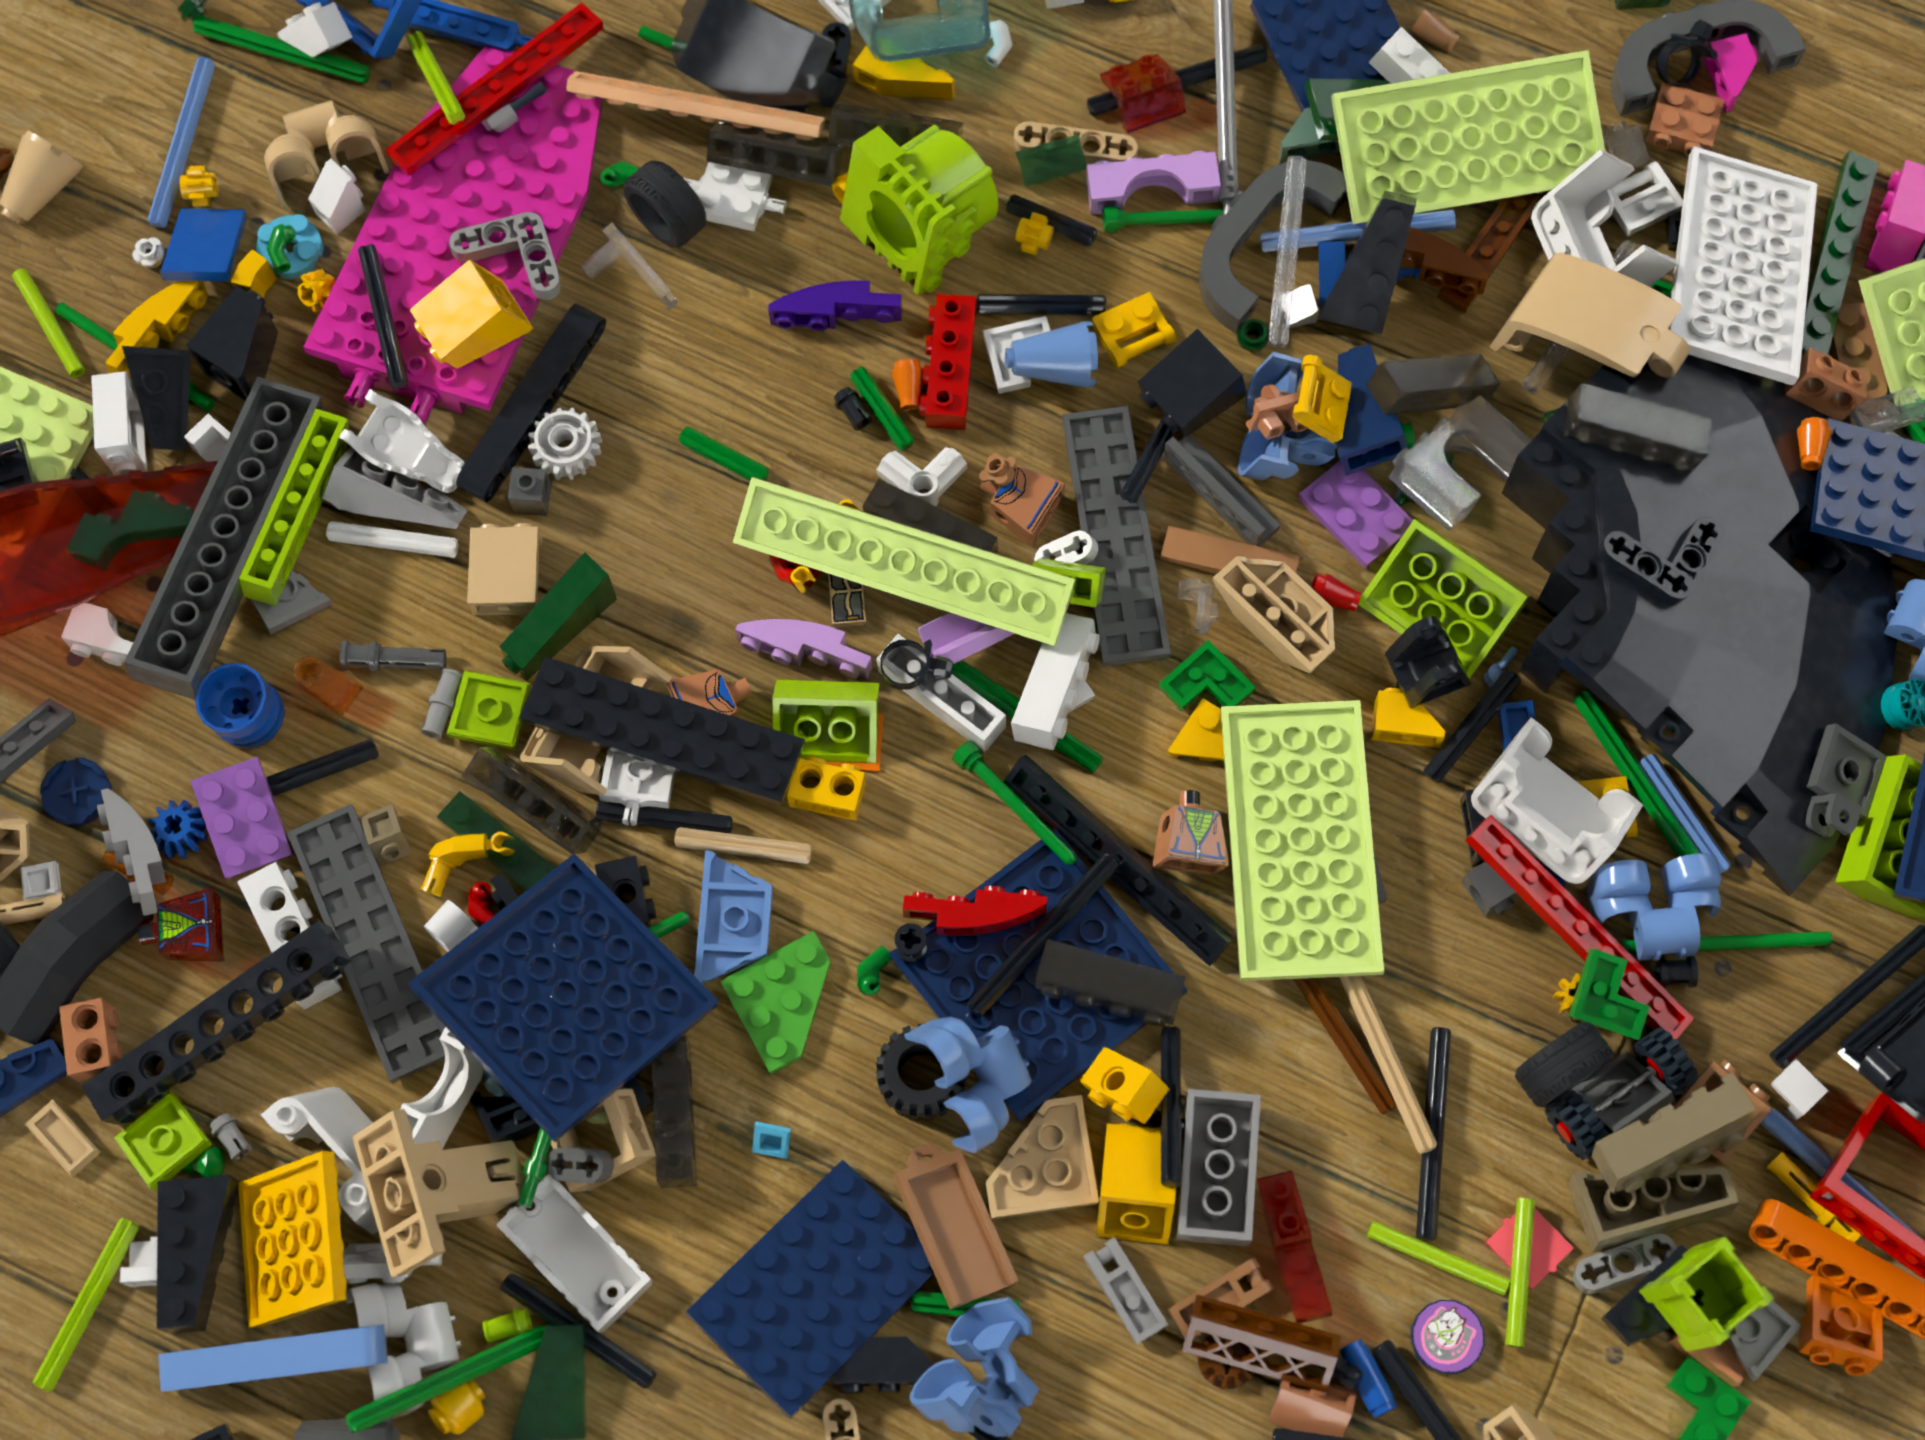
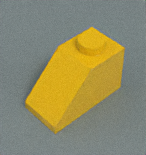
M1386 688L1384 691H1378L1374 701L1371 740L1440 748L1445 738V730L1422 704L1410 708L1402 690L1399 688Z

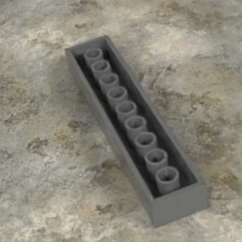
M257 376L124 663L130 680L195 700L198 686L209 673L243 598L239 582L241 572L315 409L323 411L321 396Z

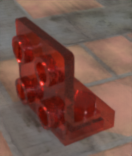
M1159 54L1144 55L1138 61L1126 65L1113 66L1109 71L1100 74L1101 81L1118 100L1122 126L1127 134L1186 113L1181 79Z

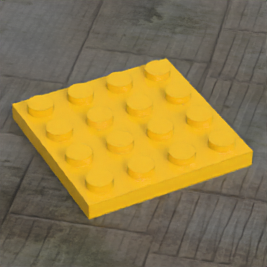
M321 1151L238 1183L248 1328L265 1327L346 1300L347 1281L344 1276V1244L341 1238V1207L338 1201V1170L335 1165L334 1151Z

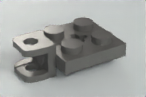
M1838 724L1826 725L1807 784V788L1818 794V796H1812L1806 814V825L1822 837H1831L1836 830L1843 835L1851 834L1855 830L1858 820L1868 817L1887 757ZM1845 765L1847 766L1846 771L1850 773V777L1846 778L1844 774ZM1820 813L1825 817V824L1823 826L1819 823Z

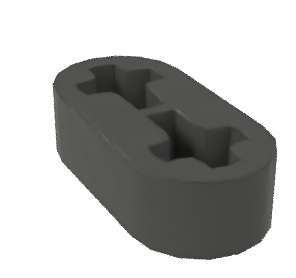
M561 1147L551 1151L547 1158V1170L550 1176L558 1181L579 1183L605 1182L612 1175L614 1168L611 1155L602 1149ZM562 1160L573 1161V1168L562 1166ZM587 1162L597 1163L598 1171L587 1168Z

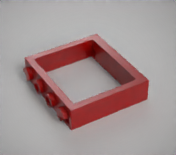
M1880 1092L1864 1109L1810 1195V1198L1925 1280V1241L1840 1181L1878 1119H1881L1925 1151V1125L1917 1121L1890 1097Z

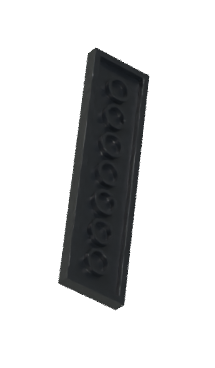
M544 657L519 717L521 723L782 806L806 744L803 738L548 657Z

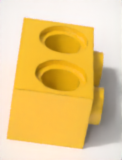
M808 756L806 759L800 758L787 795L789 807L857 821L866 786L865 772H861L860 768L851 764H840V767L829 765L824 759L814 756ZM808 777H816L820 780V783L814 788L802 786L803 781ZM843 784L851 785L854 788L852 793L846 796H841L835 791Z

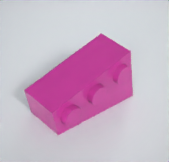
M1907 159L1901 170H1894L1887 185V189L1890 190L1887 191L1881 205V209L1884 211L1881 212L1875 225L1877 232L1864 268L1878 273L1911 263L1925 238V166Z

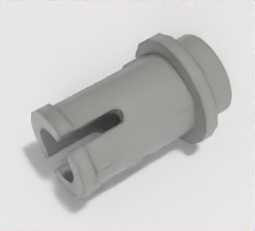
M227 1113L212 1121L210 1124L212 1128L211 1135L213 1138L220 1140L230 1155L231 1160L235 1162L241 1159L238 1154L241 1153L245 1157L252 1151V1147L236 1126L237 1119L230 1117Z

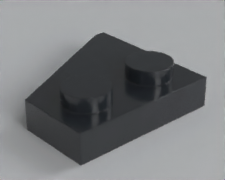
M480 1091L473 1092L470 1103L491 1143L510 1140L516 1142L539 1132L540 1126L507 1091H502V1097H481Z

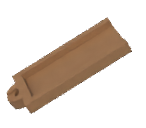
M930 1143L914 1148L908 1157V1168L895 1172L892 1177L950 1310L1016 1285L1019 1280L961 1150L957 1149L943 1154L940 1148ZM923 1157H930V1159L927 1161L919 1160Z

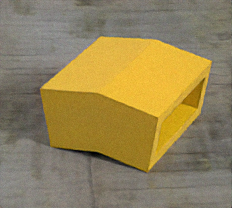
M252 249L238 264L231 283L234 288L238 286L246 292L253 290L263 298L266 291L277 278L268 260Z

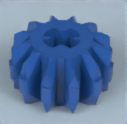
M169 800L167 810L156 807L159 817L149 818L148 823L153 827L150 832L158 851H164V855L169 859H172L176 854L181 859H186L188 849L190 848L194 852H199L200 849L196 844L197 841H207V835L202 832L207 827L204 819L201 818V810L198 807L192 808V805L185 800L179 806L175 801ZM180 826L182 830L176 834L174 829Z

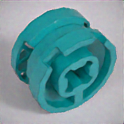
M1911 679L1904 683L1894 684L1885 690L1881 699V710L1886 722L1892 728L1898 731H1909L1916 727L1925 726L1924 681Z

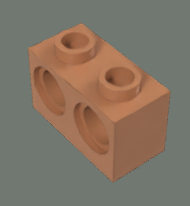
M1810 347L1801 356L1799 379L1794 386L1785 383V395L1842 422L1866 399V375L1858 369L1851 368L1833 359L1830 355L1823 354Z
M101 997L59 1006L66 1069L69 1077L77 1082L91 1080L124 1056L120 1041H116L115 1028L119 1027L118 1012L110 1003ZM97 1015L96 1025L91 1029H85L87 1019ZM97 1049H102L101 1058L96 1063L90 1064L89 1057L91 1053Z

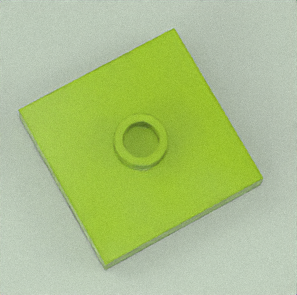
M464 670L447 731L448 737L515 750L522 727L519 717L532 689L531 683Z
M172 1091L114 1137L147 1186L154 1192L158 1190V1181L170 1180L213 1145L179 1097Z

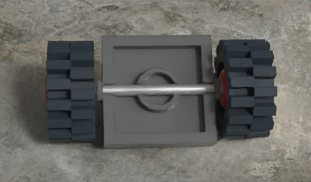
M1656 1028L1633 1045V1052L1636 1054L1635 1058L1627 1051L1592 1076L1571 1090H1567L1544 1107L1545 1114L1548 1116L1547 1120L1553 1125V1131L1558 1133L1561 1142L1565 1143L1567 1149L1570 1152L1573 1151L1577 1158L1580 1157L1581 1160H1585L1590 1157L1596 1142L1607 1137L1608 1133L1611 1135L1638 1120H1641L1643 1123L1646 1122L1659 1109L1673 1103L1675 1096L1698 1080L1696 1075L1698 1073L1697 1069L1692 1066L1694 1062L1691 1058L1687 1057L1686 1054L1688 1053L1685 1048L1682 1049L1679 1046L1680 1042L1676 1038L1673 1040L1671 1033L1665 1032L1663 1028Z

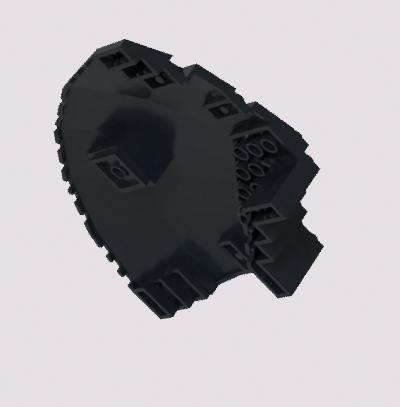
M1689 354L1676 375L1670 378L1661 377L1653 372L1648 363L1649 359L1636 377H1631L1604 364L1542 426L1536 437L1517 455L1501 493L1545 529L1532 559L1550 573L1536 603L1553 616L1554 619L1535 639L1519 672L1546 693L1562 674L1567 671L1613 710H1618L1637 728V732L1642 735L1640 739L1679 770L1714 806L1710 812L1715 817L1713 820L1741 842L1737 847L1765 869L1762 872L1765 877L1790 896L1833 848L1841 832L1836 830L1831 837H1822L1806 825V814L1812 796H1818V794L1807 788V784L1826 725L1838 724L1877 750L1884 738L1886 720L1881 710V699L1885 690L1891 686L1897 645L1896 638L1884 634L1889 623L1887 621V614L1891 610L1895 611L1897 606L1891 558L1872 547L1810 531L1818 470L1810 471L1801 467L1797 428L1801 426V421L1806 418L1819 417L1825 420L1833 418L1786 396L1785 383ZM1703 516L1714 518L1723 529L1722 540L1694 590L1684 601L1677 605L1663 602L1601 561L1597 553L1599 542L1608 533L1621 531L1670 561L1687 529L1698 518ZM1702 529V536L1696 544L1701 545L1708 539V531ZM1613 543L1612 552L1618 554L1619 546ZM1683 553L1682 560L1684 564L1690 568H1697L1696 558L1690 553ZM1629 554L1630 557L1626 560L1627 563L1635 556L1634 554ZM1803 557L1808 560L1810 570L1800 571L1796 569L1793 564V558ZM1639 560L1637 563L1639 571L1646 576H1651L1653 573L1652 566L1647 561ZM1662 573V574L1656 579V581H1657L1658 583H1659L1660 581H1662V580H1660V579L1664 576V574ZM1673 581L1671 590L1677 593L1678 584ZM1662 729H1671L1674 733V737H1666L1663 734ZM1845 765L1844 774L1845 777L1848 778L1850 777V773L1846 771L1847 766ZM1736 810L1745 811L1747 819L1738 818ZM1820 813L1819 823L1823 826L1825 824V817Z

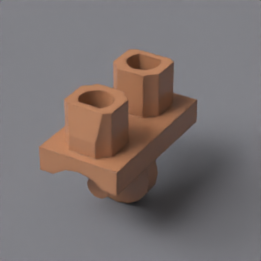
M1273 384L1264 386L1261 390V397L1255 398L1253 417L1246 422L1249 431L1260 430L1267 440L1281 435L1285 428L1283 423L1286 422L1289 423L1295 433L1305 431L1307 427L1292 417L1294 405L1298 404L1300 392L1288 395L1286 391L1279 392V389Z

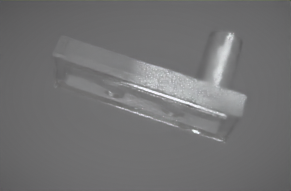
M611 223L602 231L609 241L580 265L590 279L594 280L622 256L668 310L674 307L678 300L672 291L617 227Z

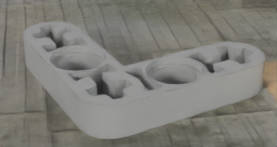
M524 212L455 231L449 239L452 255L456 260L464 263L469 259L476 261L519 249L532 292L537 298L550 300L555 298L561 290L558 270L543 221L536 213ZM531 225L535 236V239L530 241L525 230V226ZM494 232L506 234L505 239L499 243H493L488 240L489 236ZM479 237H482L484 244L483 246H480L479 244ZM468 242L469 248L463 249L461 243ZM535 250H541L546 253L545 258L537 262L531 261L528 257ZM544 271L550 284L547 287H543L539 274Z
M1658 1233L1584 1258L1578 1263L1573 1272L1574 1284L1583 1293L1596 1294L1647 1276L1662 1263L1658 1255L1651 1256L1650 1254L1654 1247L1653 1244H1656L1659 1249L1665 1248L1667 1250L1663 1260L1673 1253L1677 1247L1670 1237ZM1618 1255H1628L1634 1261V1270L1630 1273L1620 1272L1615 1266V1257ZM1602 1261H1606L1608 1272L1600 1274L1595 1281L1596 1284H1592L1590 1279L1583 1280L1582 1276L1586 1268H1589L1591 1272L1600 1271L1605 1266Z

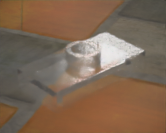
M1912 386L1863 402L1850 413V416L1857 426L1886 433L1925 420V403Z

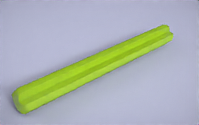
M420 31L408 34L406 41L449 123L456 125L458 121H463L465 114L424 36Z
M125 1218L119 1219L33 1379L35 1386L45 1391H52L139 1230V1226L136 1223Z

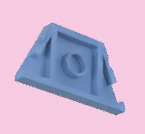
M705 850L694 974L702 984L768 956L773 886L770 883L748 874L743 868L728 863L719 858L716 853Z

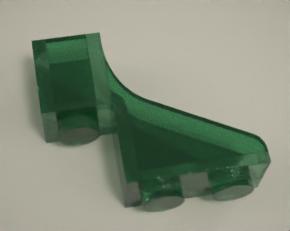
M133 490L118 522L100 513L96 517L84 513L67 546V550L75 560L106 571L113 557L127 545L136 542L183 537L195 510L183 503H177L176 506L167 503L164 497L153 491L147 490L144 494Z

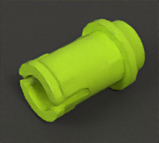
M519 1307L514 1308L513 1313L490 1320H483V1331L489 1344L493 1343V1341L518 1334L521 1335L532 1330V1321L528 1310H520Z

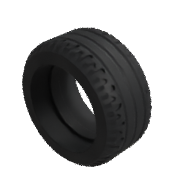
M651 160L646 162L625 181L624 195L629 207L642 225L663 244L677 248L684 246L706 225V212L699 197L686 180L669 165L661 161Z
M1584 1021L1556 1038L1516 1069L1515 1078L1528 1097L1532 1099L1533 1104L1544 1108L1558 1096L1569 1089L1571 1090L1612 1060L1613 1051L1600 1032L1596 1030V1027L1592 1023Z

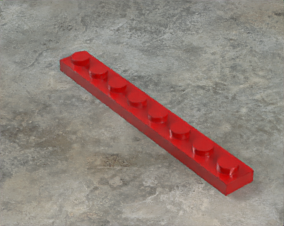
M581 2L456 96L465 114L463 121H458L456 125L449 123L442 108H440L386 148L387 157L407 176H410L604 29L603 21Z
M1492 815L1484 819L1465 841L1585 962L1590 948L1628 960L1617 994L1650 1006L1645 1023L1652 1030L1663 1028L1665 1032L1668 1031L1672 1034L1673 1040L1675 1038L1678 1039L1694 1018Z

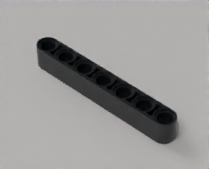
M578 303L568 310L460 470L456 480L458 488L484 502H489L495 496L512 471V467L516 465L530 444L529 433L535 432V421L541 422L545 418L544 414L546 412L550 414L601 338L606 327V318Z

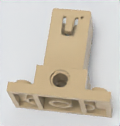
M405 1109L392 1110L352 1136L392 1278L404 1276L446 1252L443 1235L438 1226L439 1223L496 1214L518 1201L525 1177L522 1175V1166L515 1143L512 1140L446 1150L441 1149L439 1141L415 1144L412 1127L408 1121ZM506 1160L507 1162L504 1164L493 1165V1163L496 1161ZM510 1177L512 1179L508 1181L491 1182V1179Z

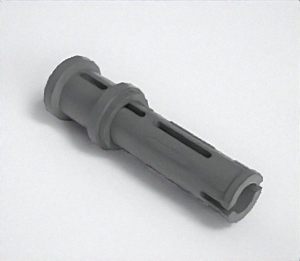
M343 640L340 646L341 671H348L349 668H369L370 672H377L381 668L388 667L443 670L447 662V652L443 648L382 647L378 642L362 645L350 644L346 640Z

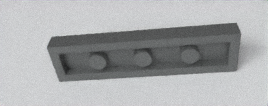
M1191 435L1186 438L1183 437L1179 442L1172 437L1165 443L1163 459L1248 544L1260 547L1279 531L1280 524Z

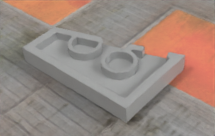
M293 570L276 607L250 599L270 635L332 606L331 600L325 594L319 593L309 584L306 578Z

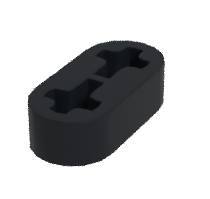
M832 22L824 28L822 35L831 40L835 38V35H841V38L838 40V46L835 47L831 58H836L837 65H835V68L846 74L851 48L850 30L844 23Z

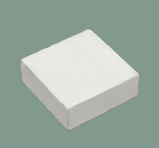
M56 861L20 868L23 900L62 893L59 864Z

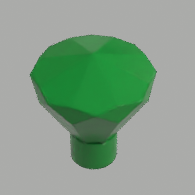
M213 1146L204 1151L183 1170L186 1174L197 1173L202 1177L223 1176L225 1171L224 1155L221 1149Z

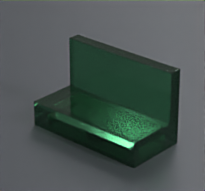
M1078 134L1016 152L1026 187L1087 170Z

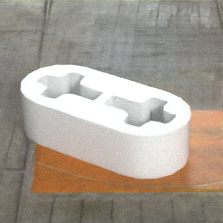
M1075 531L1039 548L1035 554L1034 562L1039 558L1050 559L1049 556L1053 554L1057 557L1054 560L1086 565L1097 556L1098 543L1085 531ZM1083 541L1087 545L1083 547V553L1079 554L1076 550L1080 548L1079 543Z

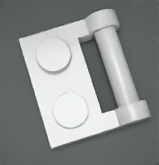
M1657 162L1646 165L1643 171L1622 180L1610 190L1614 199L1612 215L1627 237L1682 211L1683 199ZM1648 182L1655 184L1623 201L1619 198V196Z

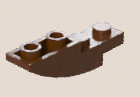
M1410 227L1400 267L1421 269L1418 280L1426 282L1430 286H1446L1458 289L1465 294L1478 293L1483 295L1489 273L1477 261L1451 243L1433 234Z

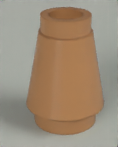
M1426 9L1411 29L1416 34L1415 38L1447 52L1451 51L1460 37L1435 11L1431 13Z

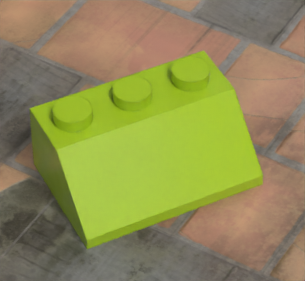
M776 680L773 693V729L805 739L806 744L800 757L801 759L814 756L825 761L876 763L879 683Z

